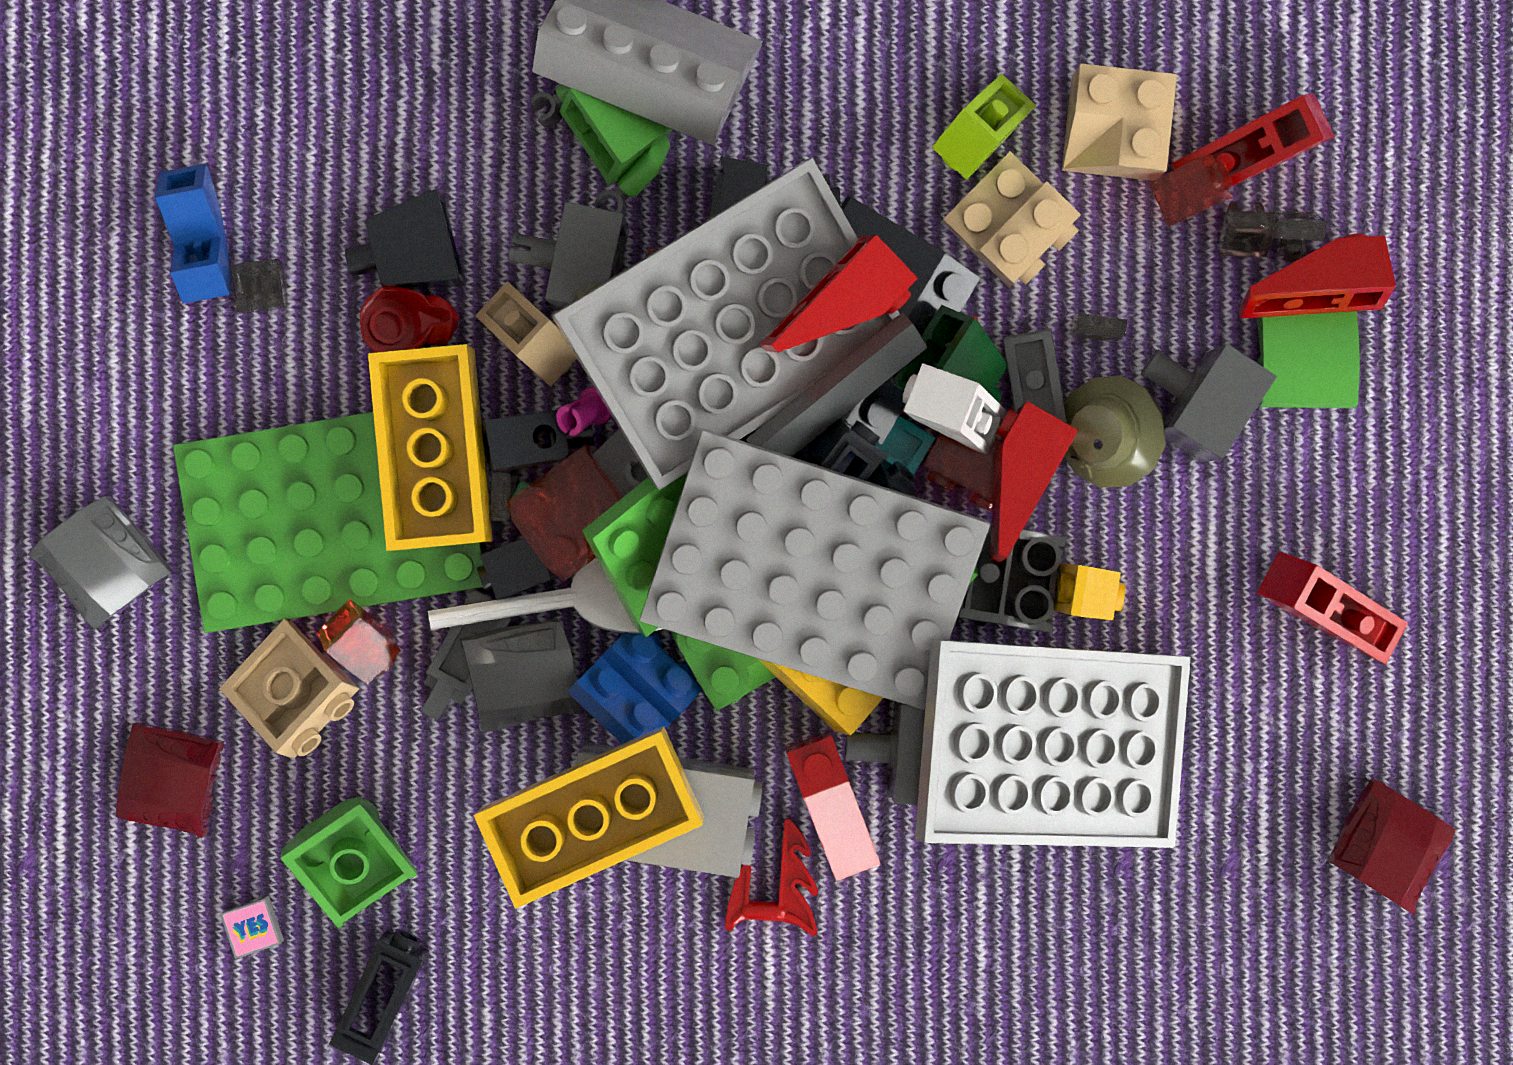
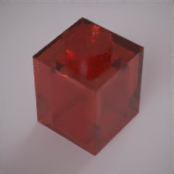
M1213 155L1199 157L1148 183L1168 227L1181 224L1232 199L1228 189L1232 186L1231 176L1221 160L1215 161Z
M351 599L317 632L325 652L367 685L377 675L387 672L394 664L396 655L401 651L391 631Z

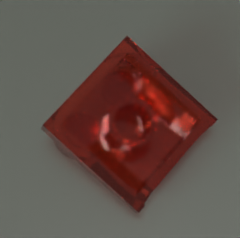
M584 445L528 487L518 492L506 502L514 524L542 563L564 582L596 558L582 530L622 499V497L596 463L588 446Z

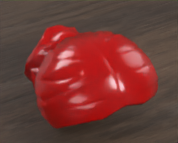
M382 286L367 297L360 309V330L363 341L374 353L420 349L425 344L442 346L448 343L458 328L460 318L452 305L441 297L431 294L424 296L422 293L410 288Z

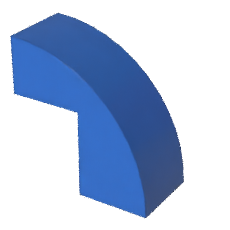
M207 164L159 172L155 199L174 244L170 274L182 304L230 295V263L226 234L218 198Z

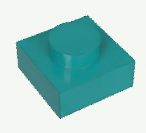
M899 416L883 444L876 443V446L888 456V462L893 464L895 461H898L906 466L914 475L936 438Z

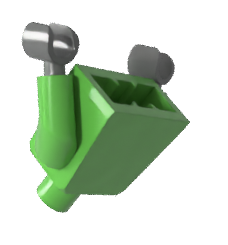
M563 84L556 87V94L553 96L545 92L535 94L531 100V107L535 111L542 109L546 105H551L550 111L546 115L541 116L538 122L542 126L550 128L556 126L563 116L609 186L617 182L619 187L615 191L606 190L597 196L595 201L596 208H600L607 199L616 198L618 208L615 212L625 214L627 208L625 200L628 197L635 198L659 173L670 150L668 137L673 129Z

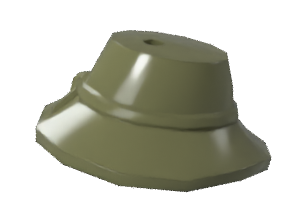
M1123 375L1092 378L1069 394L1065 403L1068 425L1077 429L1078 432L1064 458L1076 475L1099 488L1127 487L1133 485L1155 469L1166 446L1163 413L1147 388ZM1096 440H1100L1102 442V447L1096 444Z

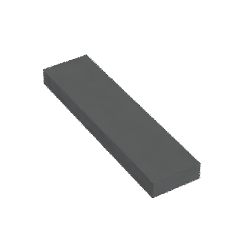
M904 313L898 315L747 437V442L793 457L927 348L914 324Z

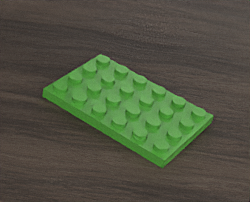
M373 412L173 445L204 633L483 587L477 571V567L483 565L480 557L481 554H484L482 542L386 551Z

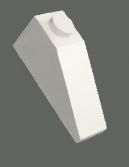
M922 363L918 375L913 374L909 378L903 393V403H906L904 412L914 420L982 454L989 455L997 435L995 431L1006 410L979 383Z

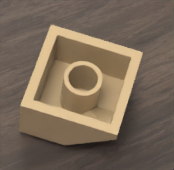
M1080 64L1071 78L1061 171L1156 181L1167 171L1177 74Z

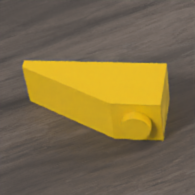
M1060 563L1057 571L1060 574L1056 578L1054 593L1057 594L1056 598L1053 599V611L1073 616L1113 620L1114 612L1122 610L1125 599V583L1119 582L1121 573L1089 566Z

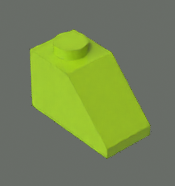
M1001 73L962 109L931 148L942 157L949 168L958 171L967 180L1036 107V104Z

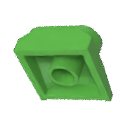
M670 631L682 655L716 711L740 700L744 695L776 677L755 657Z
M361 796L341 802L301 829L281 850L280 859L338 929L344 925L345 921L408 878L412 879L417 876L416 868L381 823L376 807L371 802L362 799Z

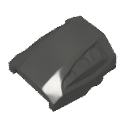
M103 496L77 511L40 539L28 553L30 558L37 561L56 581L84 620L94 629L102 627L120 609L162 578H166L173 573V570L148 537L122 511L111 496Z
M990 524L975 566L978 569V575L968 586L957 618L1052 633L1053 623H1050V620H1053V615H1051L1054 608L1053 599L1056 598L1057 594L1054 593L1056 578L1060 574L1057 571L1063 554L1061 548L1065 547L1066 538L1023 529L1007 559L998 563L990 558Z
M557 618L537 623L503 627L460 638L461 648L464 650L478 711V725L481 732L497 731L544 717L580 713V704L567 692L577 682L571 649L561 621Z

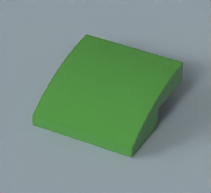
M1357 311L1257 318L1260 358L1257 363L1277 376L1261 400L1260 407H1357L1360 372Z

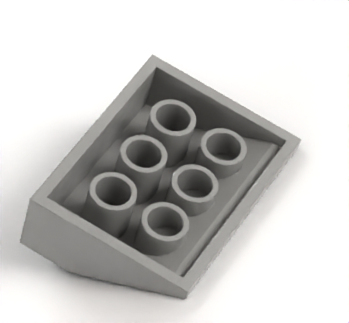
M556 0L538 31L532 72L714 146L760 51L763 41L663 0Z

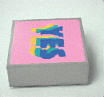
M269 896L225 910L220 914L235 959L279 945L284 941Z

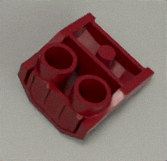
M138 722L133 723L126 746L119 784L116 817L128 821L176 829L195 834L200 838L205 837L209 826L203 824L209 821L208 816L212 810L213 796H211L213 781L217 778L215 771L220 765V751H223L224 741L195 735L182 730Z
M1371 778L1348 814L1339 839L1327 861L1414 915L1416 903L1436 865L1450 845L1456 829L1375 778Z

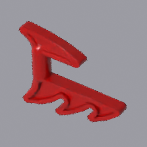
M791 818L784 819L778 902L749 900L751 866L742 865L739 878L736 877L728 902L725 919V929L727 931H731L739 922L749 919L781 921L797 925L811 936L817 935L818 930L812 910L805 897L795 886L800 884L812 896L818 894V888L802 860L794 852L795 849H798L804 856L809 857L811 849L803 833Z

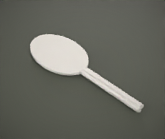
M595 555L577 571L571 588L428 611L430 628L434 630L574 607L584 620L596 627L618 633H640L635 629Z

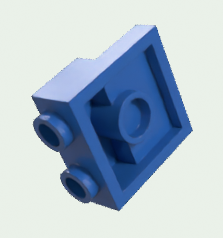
M625 632L567 692L621 744H624L662 726L666 730L703 689L696 682V677L689 665L683 662L676 663L662 649L661 640L656 633L652 632L648 637H645L641 633Z

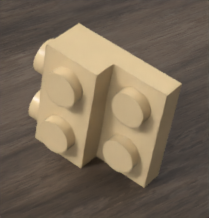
M1009 151L942 220V223L1010 288L1018 279L1026 285L1046 265L1039 257L1051 245L1060 251L1079 231L1073 223L1081 214L1047 181L1043 184Z
M286 619L281 621L219 688L275 753L293 759L297 755L305 756L317 748L321 742L319 732L330 720H340L352 710L354 701L351 697L359 690L356 684L331 657L322 654L293 622Z

